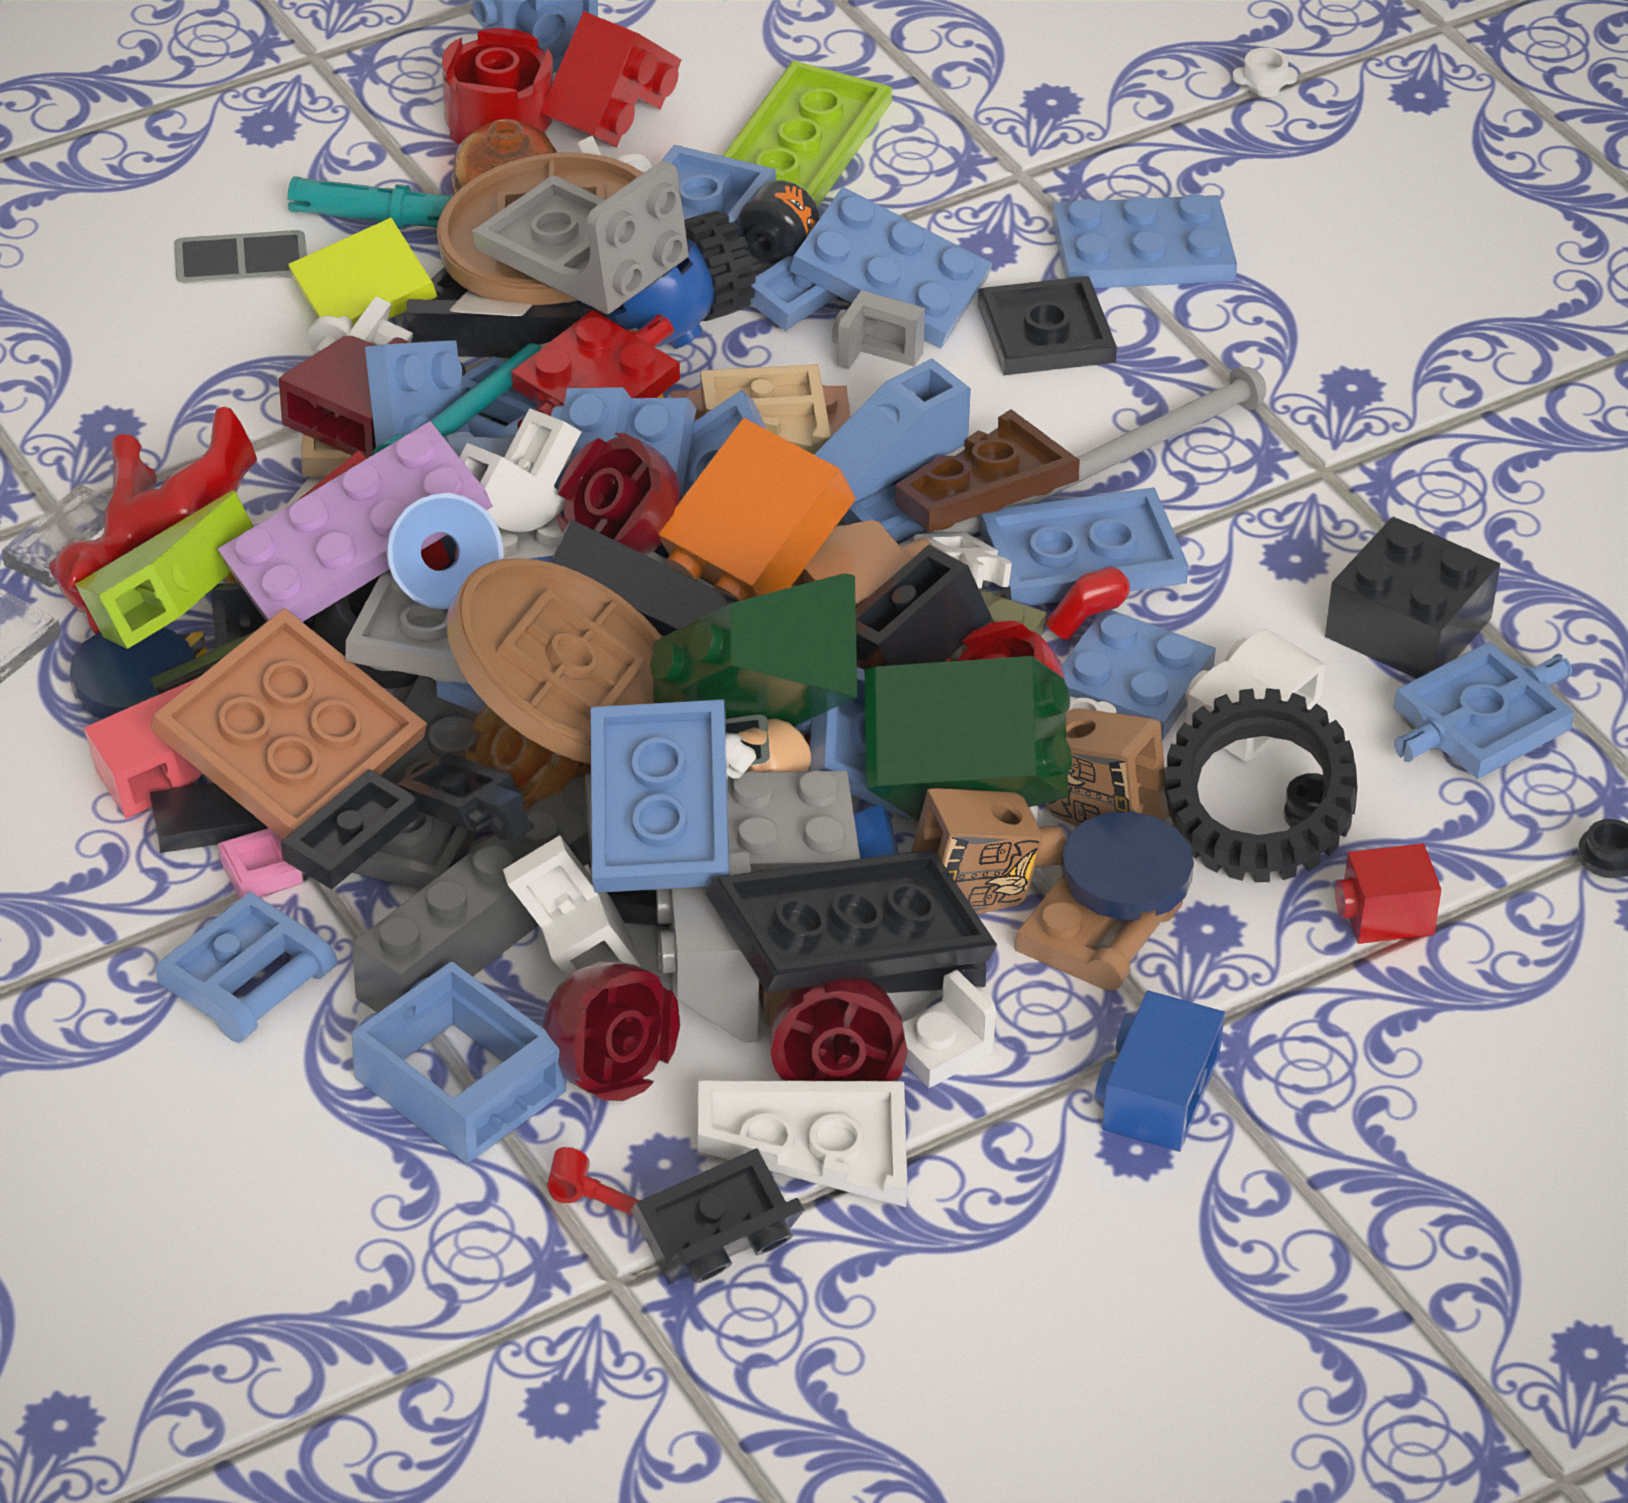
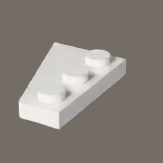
M698 1080V1152L731 1160L758 1148L769 1171L907 1207L904 1082Z

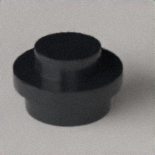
M1603 819L1593 823L1579 840L1577 854L1581 864L1590 872L1601 877L1622 878L1628 876V823L1617 819Z

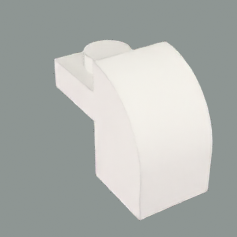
M529 408L504 458L472 444H466L460 459L486 490L493 505L487 512L497 527L511 532H528L544 526L564 508L565 498L558 495V489L554 488V485L561 471L567 466L581 431L562 420Z
M560 835L503 869L508 886L542 928L551 958L566 978L573 971L599 961L623 962L642 968L630 934L608 893L594 892L590 866L588 864L585 866L581 864Z

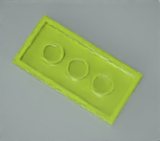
M792 61L722 156L775 169L776 181L784 180L797 184L809 193L818 208L892 103V87L798 61Z

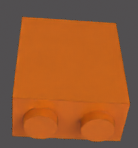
M743 418L678 503L674 515L658 535L669 554L666 561L672 569L697 581L701 577L715 585V590L737 601L790 588L852 506L856 498L840 468Z

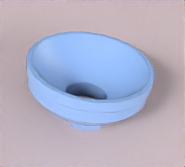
M451 493L432 494L420 498L407 506L395 519L389 532L386 546L387 564L392 578L400 590L410 599L425 607L440 610L449 609L452 599L474 570L484 564L502 560V538L490 514L477 502ZM436 532L449 535L457 547L455 562L449 568L442 571L430 569L421 557L423 541L429 535Z

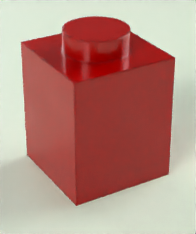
M1421 843L1348 852L1344 879L1336 881L1335 900L1340 918H1349L1358 944L1433 936L1435 934L1442 889L1425 844Z

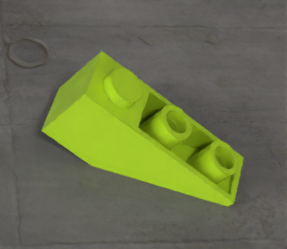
M232 490L76 583L75 586L102 636L128 649L181 617L231 572L225 565L218 548L254 526L236 491Z

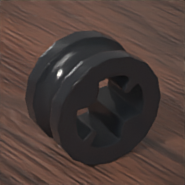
M1306 773L1295 777L1289 782L1286 789V804L1283 813L1284 819L1290 828L1309 818L1318 807L1310 806L1308 803H1321L1325 787L1322 774Z

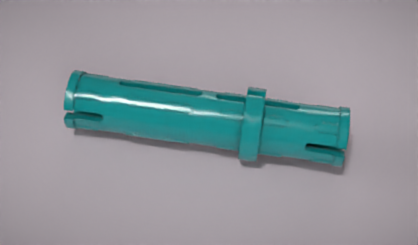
M293 176L289 184L287 200H295L288 204L290 212L323 214L379 222L392 218L398 229L405 230L406 225L437 228L441 212L453 195L412 191L409 185L396 184L393 189Z

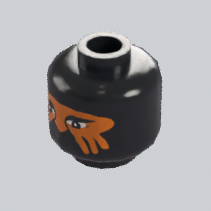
M784 180L766 183L746 202L737 217L739 237L744 236L748 244L745 249L759 261L775 265L787 256L794 257L820 219L816 202L806 190L795 183Z

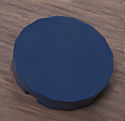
M161 628L128 649L104 638L101 632L84 641L72 657L70 668L72 691L75 698L83 702L84 709L96 718L104 719L159 695L150 678L195 659V655L188 641L167 628Z
M1133 811L1109 812L1085 820L1069 834L1062 851L1063 879L1065 876L1066 881L1069 883L1070 894L1079 904L1098 915L1119 920H1139L1140 913L1156 910V916L1169 912L1186 897L1192 882L1194 861L1190 844L1178 829L1150 815Z

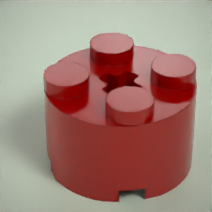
M489 28L477 31L478 40L463 45L462 37L453 41L446 48L442 57L444 118L450 129L452 141L460 145L478 144L490 147H505L512 152H524L532 149L536 144V137L544 133L552 123V119L540 113L553 83V59L549 49L547 48L545 53L538 47V39L523 31L507 28Z

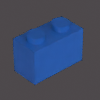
M1147 990L1137 1014L1126 1013L1122 1020L1116 1041L1115 1050L1119 1053L1116 1062L1105 1060L1098 1077L1095 1099L1104 1101L1102 1130L1181 1152L1220 1057L1225 1011Z

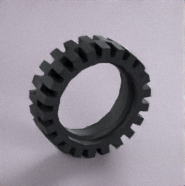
M1251 688L1239 690V701L1232 703L1227 694L1214 699V710L1212 712H1209L1204 706L1192 714V726L1183 723L1176 733V744L1171 743L1167 754V767H1165V795L1169 817L1173 827L1178 829L1190 844L1192 856L1196 859L1203 855L1205 867L1218 873L1222 866L1227 867L1229 878L1243 881L1246 871L1254 872L1255 882H1270V872L1274 871L1280 872L1282 880L1296 877L1298 865L1303 864L1306 870L1310 871L1320 865L1322 852L1330 857L1339 847L1340 835L1346 837L1351 827L1352 815H1355L1358 791L1354 751L1350 740L1345 741L1344 729L1338 721L1334 720L1329 723L1327 710L1317 703L1310 710L1307 709L1304 696L1292 692L1288 702L1281 700L1280 689L1266 688L1264 699H1255L1254 690ZM1267 736L1291 741L1310 752L1321 766L1325 787L1321 803L1309 818L1286 831L1261 835L1231 830L1211 818L1200 802L1197 785L1202 767L1213 753L1236 740Z

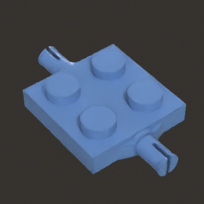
M1489 641L1398 688L1395 693L1393 708L1417 728L1395 739L1394 746L1400 758L1404 756L1403 761L1410 762L1433 748L1440 749L1478 780L1571 730L1574 710L1555 696L1550 686L1571 677L1572 668L1567 658L1562 660L1563 655L1557 653L1552 658L1535 667L1526 666L1510 659Z

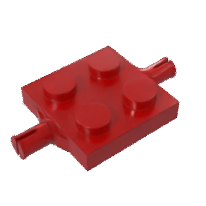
M591 310L511 371L513 389L535 402L538 407L535 411L551 416L555 406H564L567 388L623 387L632 399L657 398L681 379L680 362L656 348L663 340L673 335V326L667 317L663 318V315L657 314L654 319L641 329L631 332L596 311ZM521 419L520 421H518V423H517L518 430H519V428H520V426H521V424H522V422H523L524 419Z

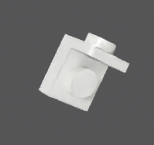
M954 970L944 976L942 1001L902 1022L907 1045L905 1065L928 1088L993 1054L997 1011L989 994L981 987H974L958 970Z

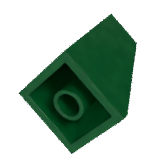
M843 573L730 603L654 641L650 663L653 676V703L724 700L726 719L760 714L764 715L767 719L783 720L794 727L857 698L855 576Z
M1033 656L878 666L864 670L866 789L918 822L927 790L934 788L1015 792L1024 797L1028 807L1069 797L1068 772L1072 768V753L1066 739V712L1070 708L1069 690L1063 677Z

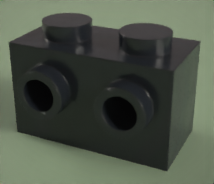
M928 544L856 608V651L860 668L865 670L878 666L944 662L964 645L962 641L970 633L984 627L993 619L969 566Z

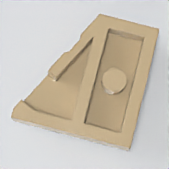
M818 364L700 371V390L704 415L742 389L754 400L768 431L812 454H815L831 438Z

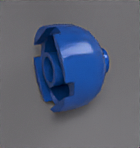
M687 239L688 258L610 314L602 312L604 317L626 330L633 328L641 329L654 319L657 314L663 315V318L667 317L673 326L674 333L656 347L671 343L674 349H678L696 339L703 331L699 323L710 312L714 299V286L706 261L694 241Z

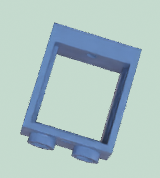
M452 961L430 977L417 981L406 994L379 1013H373L366 1017L351 1032L355 1079L466 1164H469L566 1092V1079L563 1077L558 1064L560 1049L549 1037L546 1030ZM452 1025L456 1026L502 1061L500 1065L454 1098L404 1061V1059Z

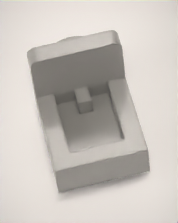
M861 290L848 310H840L834 321L832 342L838 344L837 366L849 369L862 351L915 367L923 355L925 308Z

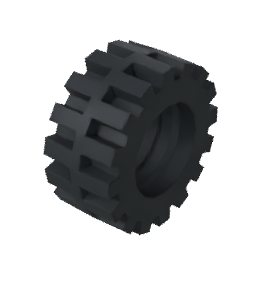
M712 211L685 219L686 239L694 241L703 255L711 273L714 286V299L710 312L702 321L723 317L747 308L751 304L750 299L754 298L755 290L751 285L756 283L755 273L750 268L751 265H754L752 256L747 255L745 249L748 244L744 236L739 237V227L734 221L729 223V216L724 212L719 213V211Z

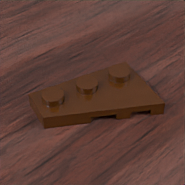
M1010 409L998 417V428L989 434L978 430L965 439V450L956 456L940 455L895 485V506L928 532L944 530L963 520L984 513L1000 511L1007 505L1033 496L1046 495L1056 488L1079 481L1080 460Z

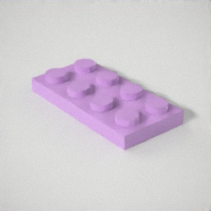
M431 421L221 546L218 548V551L227 568L267 622L284 608L301 622H304L389 570L386 553L389 532L395 519L407 506L416 500L432 494L451 493L477 502L486 511L492 508L493 505L484 487ZM436 532L429 535L423 541L421 550L447 534Z

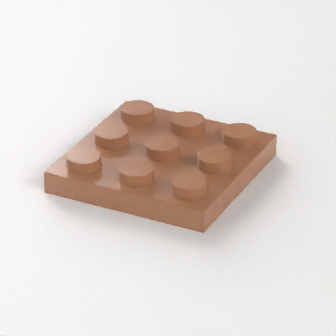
M284 608L152 716L150 730L279 837L284 839L368 769L378 775L386 771L424 738L427 723L355 664L345 662V656Z

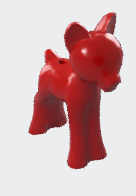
M219 407L216 409L213 417L211 441L206 453L200 459L169 476L159 489H153L157 482L155 470L145 465L140 458L142 446L139 441L128 434H120L112 439L113 486L105 509L102 537L96 540H81L67 544L57 554V557L51 561L49 566L51 575L57 580L60 590L67 600L80 612L87 613L89 625L95 634H98L100 630L75 584L233 490L237 493L244 475L256 463L257 457L253 445L240 420L231 408Z

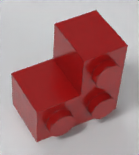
M583 11L540 113L563 126L587 136L593 135L595 139L617 148L622 135L630 129L635 116L634 106L637 100L661 110L665 98L676 87L679 77L678 68L682 59L635 31Z

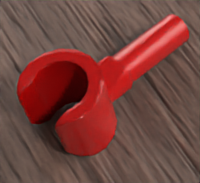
M561 1147L555 1151L547 1183L549 1193L554 1200L560 1203H573L583 1196L590 1200L595 1199L633 1216L630 1210L640 1200L608 1187L597 1179L588 1177L590 1160L585 1153L572 1147Z

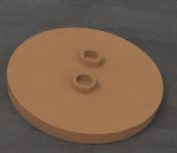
M575 152L534 155L510 161L490 169L464 185L453 195L441 212L437 226V239L442 263L451 277L461 286L489 299L533 305H550L576 301L577 299L475 250L472 230L552 175L607 199L642 175L643 172L610 157Z
M523 558L502 559L484 564L474 570L452 599L446 620L447 635L453 656L467 682L487 706L501 719L544 748L570 759L591 764V707L655 704L653 703V676L650 663L653 654V642L662 637L651 623L631 604L594 579L567 567L546 561Z

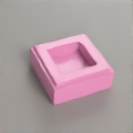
M270 828L218 843L219 860L239 899L248 892H252L260 897L303 884L302 871L282 860L281 841L283 839Z

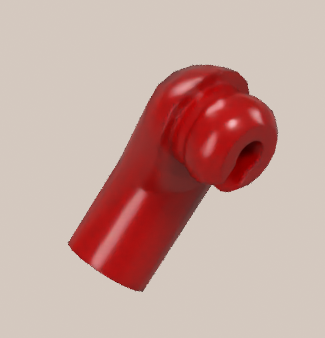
M1105 567L1099 571L1082 575L1046 620L1047 627L1060 638L1070 640L1087 617L1118 608L1127 599L1130 593L1128 578L1120 569L1115 567Z

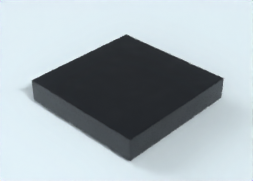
M1089 276L978 289V307L1003 375L1116 363L1117 345Z

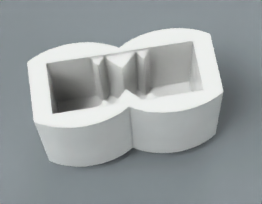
M1267 628L1262 629L1251 635L1248 639L1241 638L1236 641L1229 650L1224 662L1219 663L1209 671L1203 670L1193 678L1185 694V701L1188 703L1186 724L1192 726V714L1202 706L1209 712H1212L1214 710L1215 698L1227 694L1231 702L1235 703L1239 701V690L1251 688L1254 690L1255 699H1264L1266 688L1280 689L1281 700L1288 702L1292 692L1306 698L1307 709L1310 710L1322 696L1326 664ZM1261 736L1236 740L1224 747V749L1243 761H1249L1267 748L1276 738Z

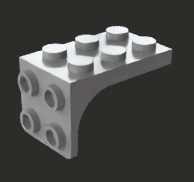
M660 161L607 199L552 175L472 230L475 250L606 314H610L689 257L678 171L675 165L667 161Z

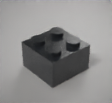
M1392 516L1332 581L1325 637L1418 679L1456 659L1491 620L1501 563Z

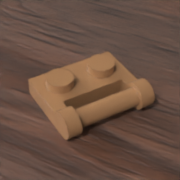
M1062 875L1017 931L1015 951L1101 989L1114 991L1129 976L1131 971L1129 963L1161 922H1168L1181 908L1183 900L1171 911L1156 916V910L1140 913L1139 920H1129L1109 947L1095 951V947L1117 919L1098 915L1079 904L1070 894L1069 883L1066 881L1065 876L1063 879Z

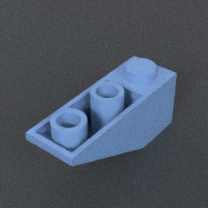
M931 358L887 380L814 455L841 469L856 498L855 503L917 471L938 456H945L965 446V439L969 433L971 388Z

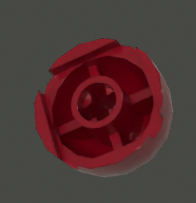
M614 433L619 438H613L607 442L597 438L587 443L571 460L560 481L558 495L565 498V517L557 514L558 526L564 532L572 519L641 554L647 555L655 551L662 544L658 534L674 515L675 508L682 499L677 475L666 457L659 451L626 433Z
M599 961L573 971L557 986L547 1004L542 1028L546 1030L549 1037L560 1049L558 1064L566 1080L583 1091L605 1101H625L645 1092L654 1083L650 1079L643 1078L654 1071L659 1060L666 1064L669 1063L676 1049L681 1026L678 1001L672 990L663 987L659 979L660 977L634 964Z
M866 978L837 979L823 985L791 989L777 1007L769 1039L772 1063L781 1081H897L902 1075L907 1056L902 1018L897 1007L883 988Z

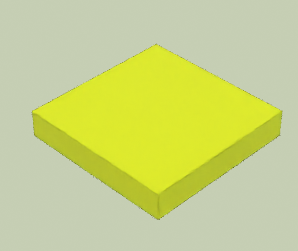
M392 218L288 264L294 281L317 319L322 316H333L336 318L345 316L352 321L354 326L375 297L391 303L388 319L406 312L408 299L432 300L437 297L432 280Z

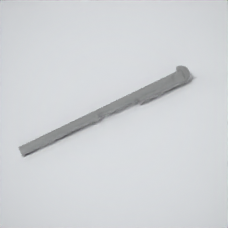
M1247 366L1234 368L1229 377L1230 385L1216 389L1078 456L1077 458L1080 460L1079 481L1056 488L1049 494L1033 496L1007 505L1004 508L1036 504L1186 431L1238 403L1248 410H1253L1265 398V379L1254 368ZM980 515L955 523L948 529L934 530L932 532L926 530L920 534L966 532L969 535H973L980 531ZM914 537L899 543L898 545L902 546L904 544L910 543L914 541Z

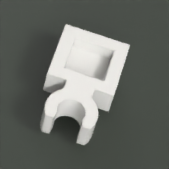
M968 533L914 535V541L926 538L936 549L967 564L978 588H982L983 580L996 583L1001 587L1009 586L1011 561L997 556L998 550Z

